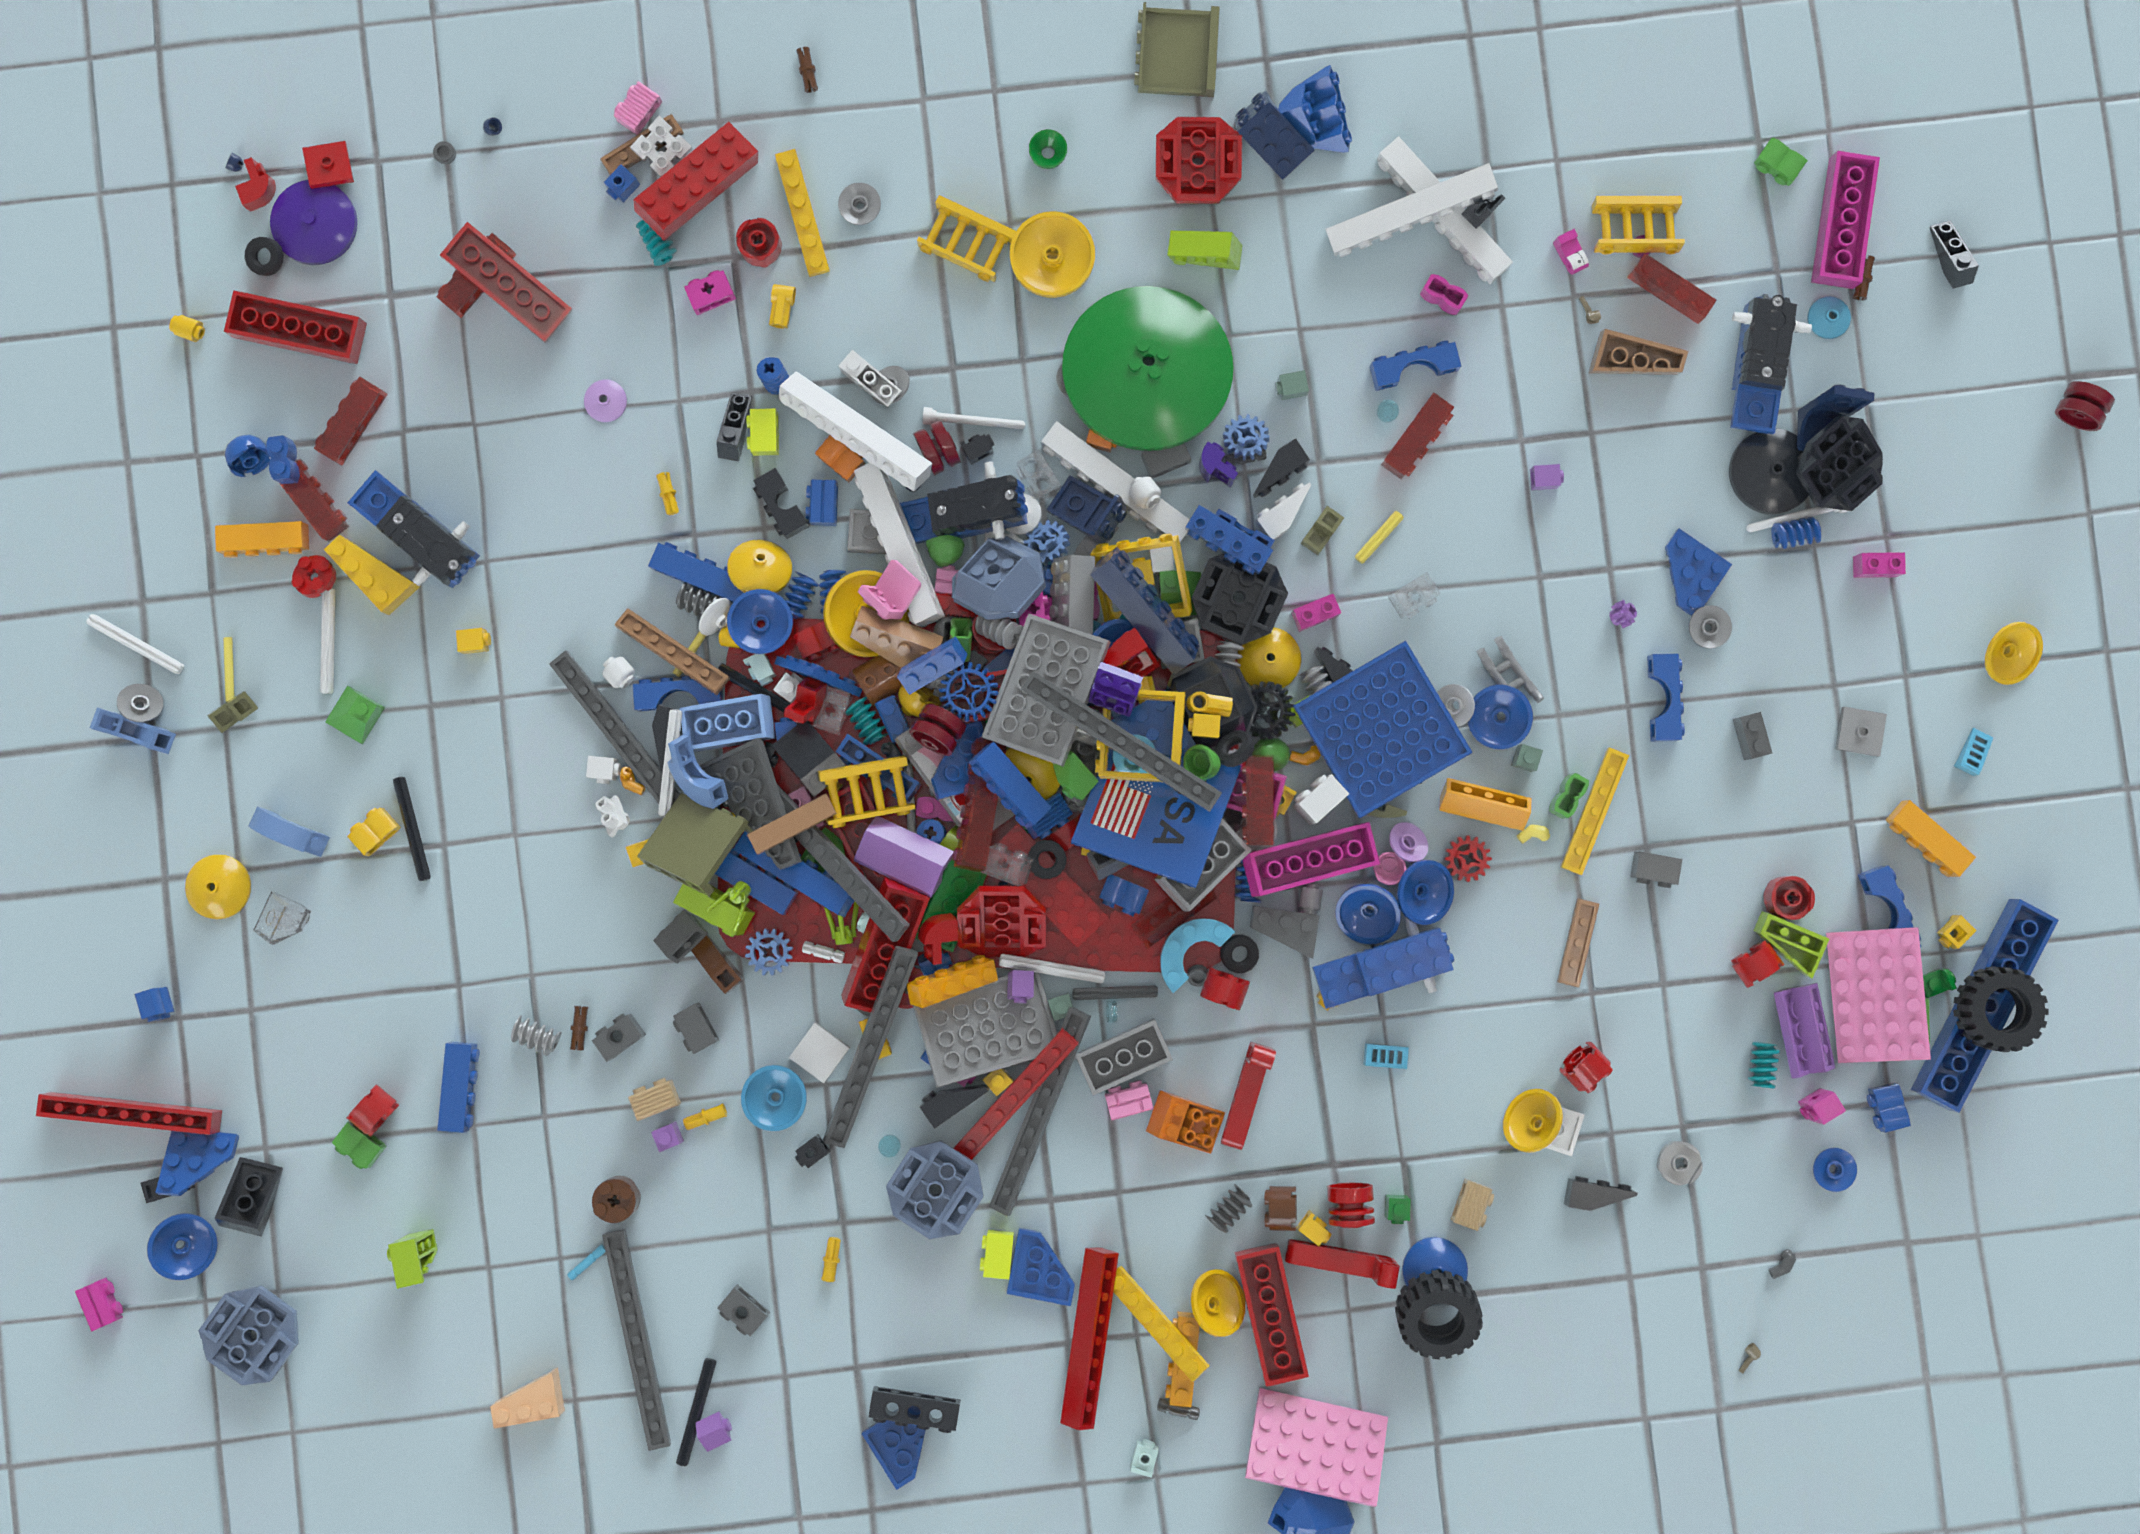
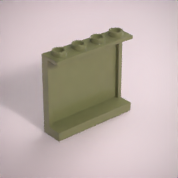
M1143 2V10L1138 11V23H1142V30H1137V44H1141L1140 51H1136L1135 64L1139 65V72H1135L1134 85H1138V93L1214 97L1220 6H1211V11L1148 8L1146 7L1147 2Z
M681 793L637 857L647 867L710 897L714 888L709 884V881L743 831L751 833L753 830L748 826L749 822L739 815L736 818L724 808L719 810L717 807L712 809L702 806L686 794Z

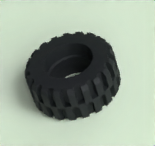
M1986 967L1985 970L1979 969L1974 971V976L1968 975L1964 979L1965 985H1959L1957 992L1960 993L1959 997H1954L1953 1002L1957 1004V1009L1953 1010L1954 1016L1959 1018L1956 1024L1959 1029L1965 1030L1962 1033L1965 1038L1972 1040V1043L1976 1046L1999 1052L2020 1051L2023 1049L2022 1046L2029 1047L2032 1045L2033 1038L2039 1039L2042 1035L2040 1029L2046 1028L2047 1021H2044L2045 1015H2049V1009L2045 1008V1003H2048L2047 997L2041 995L2040 992L2043 989L2040 984H2034L2035 979L2030 975H2025L2021 970L2005 967ZM2003 988L2012 995L2015 1001L2016 1012L2014 1019L2006 1028L1996 1030L1987 1020L1985 1007L1989 996L1997 989Z
M1432 1270L1430 1274H1426V1272L1419 1274L1420 1277L1417 1279L1413 1277L1408 1281L1409 1285H1404L1400 1290L1401 1295L1397 1296V1306L1395 1307L1399 1331L1405 1344L1409 1345L1410 1349L1415 1353L1419 1351L1420 1356L1426 1358L1432 1356V1359L1440 1360V1357L1452 1358L1454 1354L1459 1356L1464 1353L1465 1348L1470 1349L1474 1345L1473 1339L1477 1340L1479 1338V1330L1483 1326L1481 1307L1471 1284L1468 1281H1464L1463 1277L1458 1274L1452 1276V1273L1449 1271L1439 1273L1438 1270ZM1449 1304L1458 1309L1456 1316L1443 1325L1432 1326L1419 1320L1421 1314L1432 1305Z

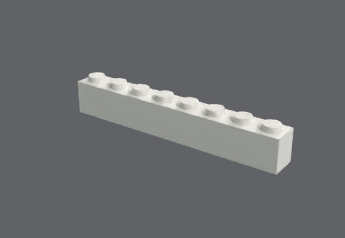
M1399 136L1378 155L1379 167L1392 176L1394 184L1399 188L1402 187L1406 192V196L1440 183ZM1462 206L1454 208V212L1442 217L1439 214L1434 216L1433 222L1435 223L1436 230L1449 239L1452 248L1459 250L1464 255L1463 259L1470 266H1474L1478 271V276L1484 282L1487 281L1491 284L1513 263L1481 226L1476 229L1461 215L1465 210Z
M1490 163L1326 228V232L1335 256L1340 255V257L1351 254L1354 248L1360 247V249L1371 246L1374 240L1379 238L1380 241L1389 239L1393 236L1392 233L1400 230L1401 233L1409 231L1413 228L1412 225L1420 222L1421 225L1433 221L1434 216L1439 214L1442 217L1454 212V208L1462 206V208L1469 207L1474 204V200L1481 197L1483 200L1495 196L1494 192L1498 191V186Z
M798 372L792 374L780 385L779 400L785 406L790 407L801 417L811 421L816 427L824 430L835 440L849 447L851 451L864 457L869 463L883 470L885 474L892 476L903 486L915 491L930 477L932 466L930 461Z
M1055 422L1041 441V446L1044 447L1042 450L1050 457L1055 455L1061 460L1059 463L1068 470L1074 469L1078 472L1077 476L1086 483L1090 481L1095 485L1094 489L1103 494L1106 493L1112 499L1118 494L1121 496L1126 508L1129 510L1128 514L1137 521L1139 519L1146 523L1145 527L1153 533L1178 535L1181 544L1187 536L1188 531L1185 530V527L1190 519L1163 499H1160V502L1151 509L1140 508L1129 495L1134 478L1059 422Z
M871 463L854 470L856 475L855 483L859 490H862L864 495L862 501L871 513L870 521L877 528L879 533L877 539L880 545L885 548L887 563L889 564L891 560H897L921 582L920 590L908 607L910 621L912 624L923 628L945 617L889 475Z

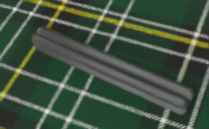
M1150 985L1074 988L1072 995L1073 1000L1148 998L1158 996V987Z

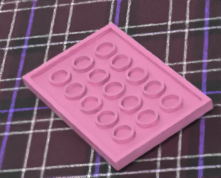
M1918 927L1826 933V937L1830 939L1827 949L1838 1063L1931 1060Z
M1260 1388L1258 1390L1245 1478L1376 1507L1388 1417Z

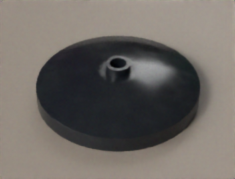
M1777 428L1773 435L1755 432L1736 447L1729 464V479L1736 496L1750 509L1763 514H1781L1796 508L1809 496L1796 474L1799 465L1798 457L1803 452L1797 448V435Z

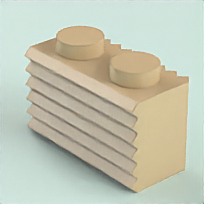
M665 1078L653 1082L654 1087L646 1089L645 1086L632 1090L633 1095L629 1096L628 1099L637 1121L681 1104L673 1080L666 1081Z
M1464 1179L1450 1220L1478 1231L1479 1227L1485 1225L1487 1215L1484 1213L1487 1206L1490 1207L1494 1199L1493 1190L1490 1187Z

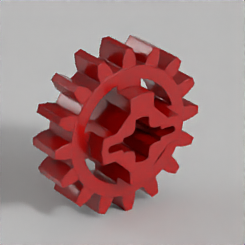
M1466 835L1464 841L1461 837H1457V844L1451 841L1450 845L1452 848L1445 849L1449 856L1443 858V860L1449 861V864L1445 867L1452 869L1451 876L1457 874L1458 881L1465 877L1466 882H1470L1471 877L1474 881L1479 880L1478 874L1485 876L1484 868L1490 869V866L1486 863L1492 860L1491 857L1486 855L1490 852V849L1483 848L1485 842L1477 843L1478 837H1474L1471 841L1470 835ZM1468 844L1465 850H1457L1460 846ZM1477 849L1481 854V859L1478 858ZM1461 855H1469V858L1475 862L1466 863V860ZM1454 858L1457 859V862L1459 864L1458 868L1454 863ZM1471 867H1478L1476 871L1467 873Z

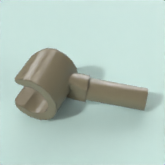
M1584 296L1580 297L1579 300L1586 312L1587 323H1599L1601 319L1600 311H1592Z
M1750 1343L1745 1348V1352L1749 1356L1739 1369L1742 1374L1753 1360H1757L1761 1356V1351L1754 1343Z

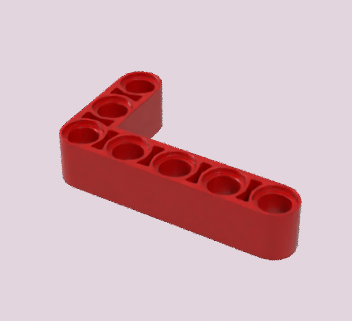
M1250 1042L1222 1134V1145L1239 1150L1243 1149L1266 1069L1271 1070L1274 1063L1276 1051L1273 1048Z
M1288 1239L1285 1262L1372 1278L1376 1285L1385 1288L1396 1289L1400 1265L1391 1257L1323 1244L1318 1246L1312 1242Z

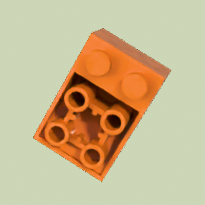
M1160 1090L1146 1132L1157 1138L1211 1154L1225 1112Z

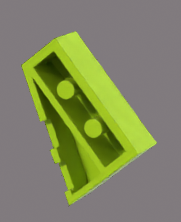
M1761 911L1753 930L1764 941L1769 942L1780 955L1803 975L1811 979L1814 977L1830 940L1827 937Z

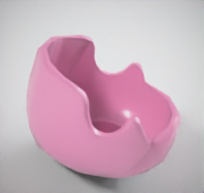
M1384 852L1378 856L1380 864L1373 866L1375 876L1380 883L1388 886L1396 885L1400 882L1403 873L1407 869L1406 863L1395 852Z

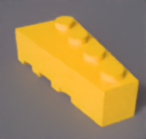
M341 535L324 548L325 552L382 613L390 615L421 587Z

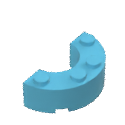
M1193 919L1179 925L1168 935L1161 949L1160 970L1166 985L1172 993L1189 979L1183 967V958L1187 949L1200 941H1209L1221 947L1235 933L1231 927L1217 920Z

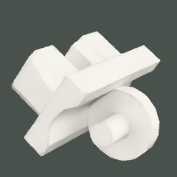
M614 795L609 799L603 796L596 802V808L602 815V825L606 827L610 837L613 838L618 830H624L628 826L630 818L624 812L619 797Z

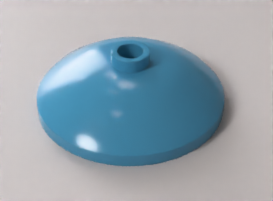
M769 1065L756 1070L746 1080L741 1093V1105L746 1117L752 1124L766 1131H780L795 1124L802 1116L807 1103V1092L801 1078L791 1069L780 1065ZM773 1093L779 1094L780 1098L778 1101L772 1098Z

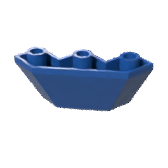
M1331 65L1295 86L1279 103L1278 109L1313 148L1346 153L1349 152L1352 136L1348 130L1345 117L1346 108L1339 89V76L1337 72H1333Z
M1287 1487L1282 1491L1268 1520V1524L1281 1534H1350L1355 1523L1347 1501Z

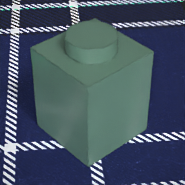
M1305 370L1279 375L1278 382H1275L1277 395L1281 394L1282 400L1307 396L1309 388Z
M1525 744L1517 745L1511 766L1529 772L1537 771L1543 750Z
M1069 993L1048 999L1054 1021L1065 1018L1069 1007H1073Z

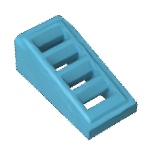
M1972 728L1954 767L1972 776H1978L1985 763L1993 737ZM1976 736L1984 739V744L1975 740ZM1973 744L1981 747V750L1973 748ZM1970 751L1977 754V758L1969 755ZM1967 760L1975 762L1974 765L1967 763Z
M1365 1043L1363 1065L1407 1069L1409 1047ZM1373 1049H1377L1376 1061H1372ZM1381 1050H1385L1384 1062H1380ZM1390 1050L1394 1051L1393 1063H1389ZM1398 1051H1402L1401 1064L1397 1063Z

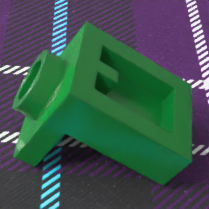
M1939 968L1923 975L1925 998H1930L1947 990L1953 991L1957 989L1955 975L1949 969Z

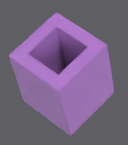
M1560 464L1534 465L1530 469L1531 491L1559 488L1561 483L1564 482V472L1560 470Z
M1012 970L1008 973L1007 999H1014V1003H1027V1000L1034 997V971Z
M676 1121L651 1132L659 1152L684 1141Z
M720 1412L714 1413L695 1423L698 1440L707 1452L731 1441V1423L728 1418L724 1419Z

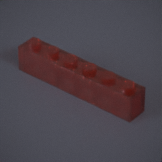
M982 737L977 738L971 748L973 757L993 741ZM995 743L1006 755L1007 746ZM969 764L967 772L970 776L969 782L964 788L966 799L965 805L962 806L960 811L962 822L956 834V838L959 840L957 848L953 852V861H955L954 867L982 872L986 870L998 795L992 793L987 788L985 780L977 776Z

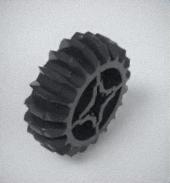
M1262 681L1259 686L1257 684L1252 685V690L1250 691L1258 708L1249 732H1252L1253 737L1259 736L1260 739H1266L1267 737L1268 739H1274L1275 735L1277 737L1282 736V731H1288L1286 724H1293L1290 716L1296 715L1294 712H1291V708H1294L1295 704H1290L1294 697L1287 696L1289 690L1282 689L1281 684L1275 685L1271 681L1267 684ZM1271 693L1278 701L1270 702L1264 694ZM1280 710V716L1278 718L1277 713ZM1264 719L1270 727L1264 728L1256 720Z

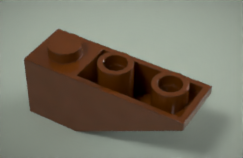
M708 935L691 950L724 994L731 992L745 979Z

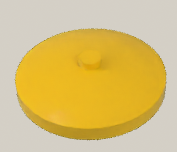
M1056 211L1036 214L1022 223L1013 236L1010 245L1011 267L1017 280L1028 291L1047 298L1067 296L1081 288L1092 273L1095 263V246L1092 236L1078 219L1069 214Z
M871 570L850 573L838 580L827 594L823 609L825 627L834 643L849 654L859 657H875L879 655L851 638L850 635L861 606L877 611L873 606L863 601L864 598L858 593L861 585L875 586L883 573ZM909 609L906 610L903 617L899 620L909 623Z

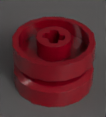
M2073 381L2068 384L2063 395L2064 399L2059 401L2055 414L2061 421L2072 427L2085 431H2098L2106 420L2107 416L2105 414L2111 411L2115 398L2107 390L2097 385Z
M940 420L930 424L933 439L930 438L927 431L923 428L913 433L924 458L932 463L931 471L934 476L944 471L945 467L941 457H944L950 467L961 463L956 451V445Z
M925 704L919 713L920 720L915 721L909 730L910 735L919 744L937 754L944 756L952 755L957 746L955 740L962 738L966 725L950 711L934 704Z

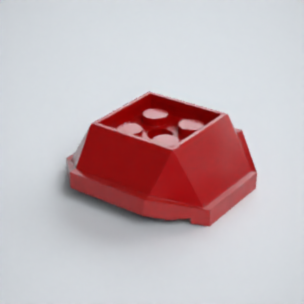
M1176 117L1156 134L1155 179L1176 203L1219 204L1241 181L1242 135L1221 117ZM1199 158L1203 161V164L1196 165L1192 160Z
M979 886L957 908L958 947L968 949L978 956L1000 957L1001 954L1025 957L1038 949L1041 950L1046 947V908L1024 886Z

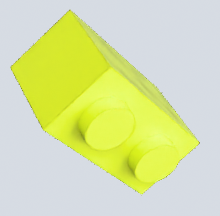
M776 408L750 409V415L746 417L747 428H750V437H747V449H751L753 456L779 455L778 411Z
M988 1230L987 1236L983 1235L982 1249H986L985 1257L980 1259V1271H984L983 1277L1009 1280L1014 1232Z

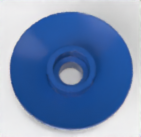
M1828 1148L1816 1157L1813 1164V1174L1821 1187L1828 1191L1840 1192L1846 1190L1854 1183L1857 1176V1164L1853 1156L1847 1151L1840 1148ZM1831 1165H1834L1835 1171L1831 1173L1829 1168Z

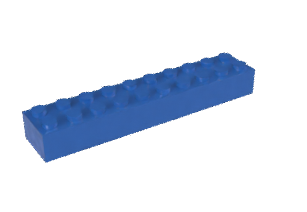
M2009 899L1969 976H1974V971L1979 969L1985 970L1986 967L2018 969L2023 971L2025 975H2031L2059 919L2021 899ZM1997 989L1989 996L1986 1002L1985 1013L1987 1020L1996 1030L2004 1028L2015 1006L2012 995L2006 989ZM1955 1003L1930 1051L1931 1060H1925L1910 1090L1949 1111L1960 1113L1992 1050L1976 1046L1972 1043V1040L1965 1038L1962 1034L1965 1030L1959 1029L1956 1024L1959 1018L1955 1017L1953 1010L1957 1009V1004Z

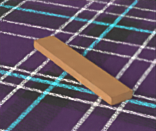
M628 608L614 624L616 628L715 695H718L730 680L728 675Z

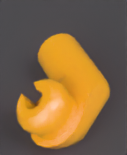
M1314 745L1304 754L1292 750L1289 761L1308 766L1319 760L1321 754Z
M623 767L619 774L622 786L629 791L643 795L646 787L636 782L630 767Z

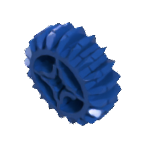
M969 662L968 669H965L964 664L960 665V671H957L956 668L952 670L955 674L946 673L945 676L949 678V681L941 680V684L945 685L946 688H939L940 693H946L945 696L940 697V701H948L944 704L943 708L948 709L952 707L950 712L953 714L958 712L957 717L959 719L962 718V715H965L966 722H969L970 715H973L974 721H978V713L985 718L986 714L983 710L986 708L991 712L993 709L989 706V703H997L991 697L999 694L998 691H992L993 688L998 687V684H990V681L995 678L994 675L986 677L989 672L987 668L981 673V664H977L976 668L973 669L972 662ZM968 675L980 677L985 684H971ZM962 677V687L951 693L953 683ZM966 682L971 690L975 689V692L971 694L972 703L969 697L967 698V695L963 696V692H966ZM987 691L984 702L976 708V696ZM965 699L970 710L959 708L952 700Z

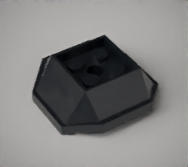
M1838 415L1806 443L1804 451L1798 457L1799 465L1796 474L1816 507L1853 511L1883 484V475H1881L1883 453L1864 419Z
M1225 554L1209 558L1191 600L1202 629L1242 646L1271 634L1288 596V591L1284 586L1277 566L1266 562L1259 574L1254 573L1252 575L1242 569L1244 565L1237 561L1234 564L1224 558ZM1241 593L1244 596V602L1236 603L1233 600V595Z
M1210 656L1182 669L1175 675L1171 674L1166 687V691L1185 692L1184 724L1187 729L1188 720L1193 718L1194 714L1186 706L1187 698L1196 692H1204L1210 695L1232 698L1233 705L1230 717L1221 716L1219 738L1192 737L1195 744L1208 746L1215 751L1218 742L1229 732L1243 730L1249 734L1258 706L1239 667ZM1195 697L1193 704L1195 707L1201 708L1203 701L1201 698Z

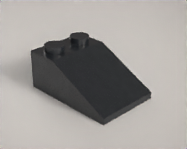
M808 720L805 723L797 724L771 745L813 797L827 787L824 781H819L817 771L846 766Z
M986 1084L940 1090L937 1093L933 1090L923 1097L920 1109L935 1129L987 1093L990 1088Z
M240 1157L214 1219L221 1227L262 1237L271 1214L283 1167Z

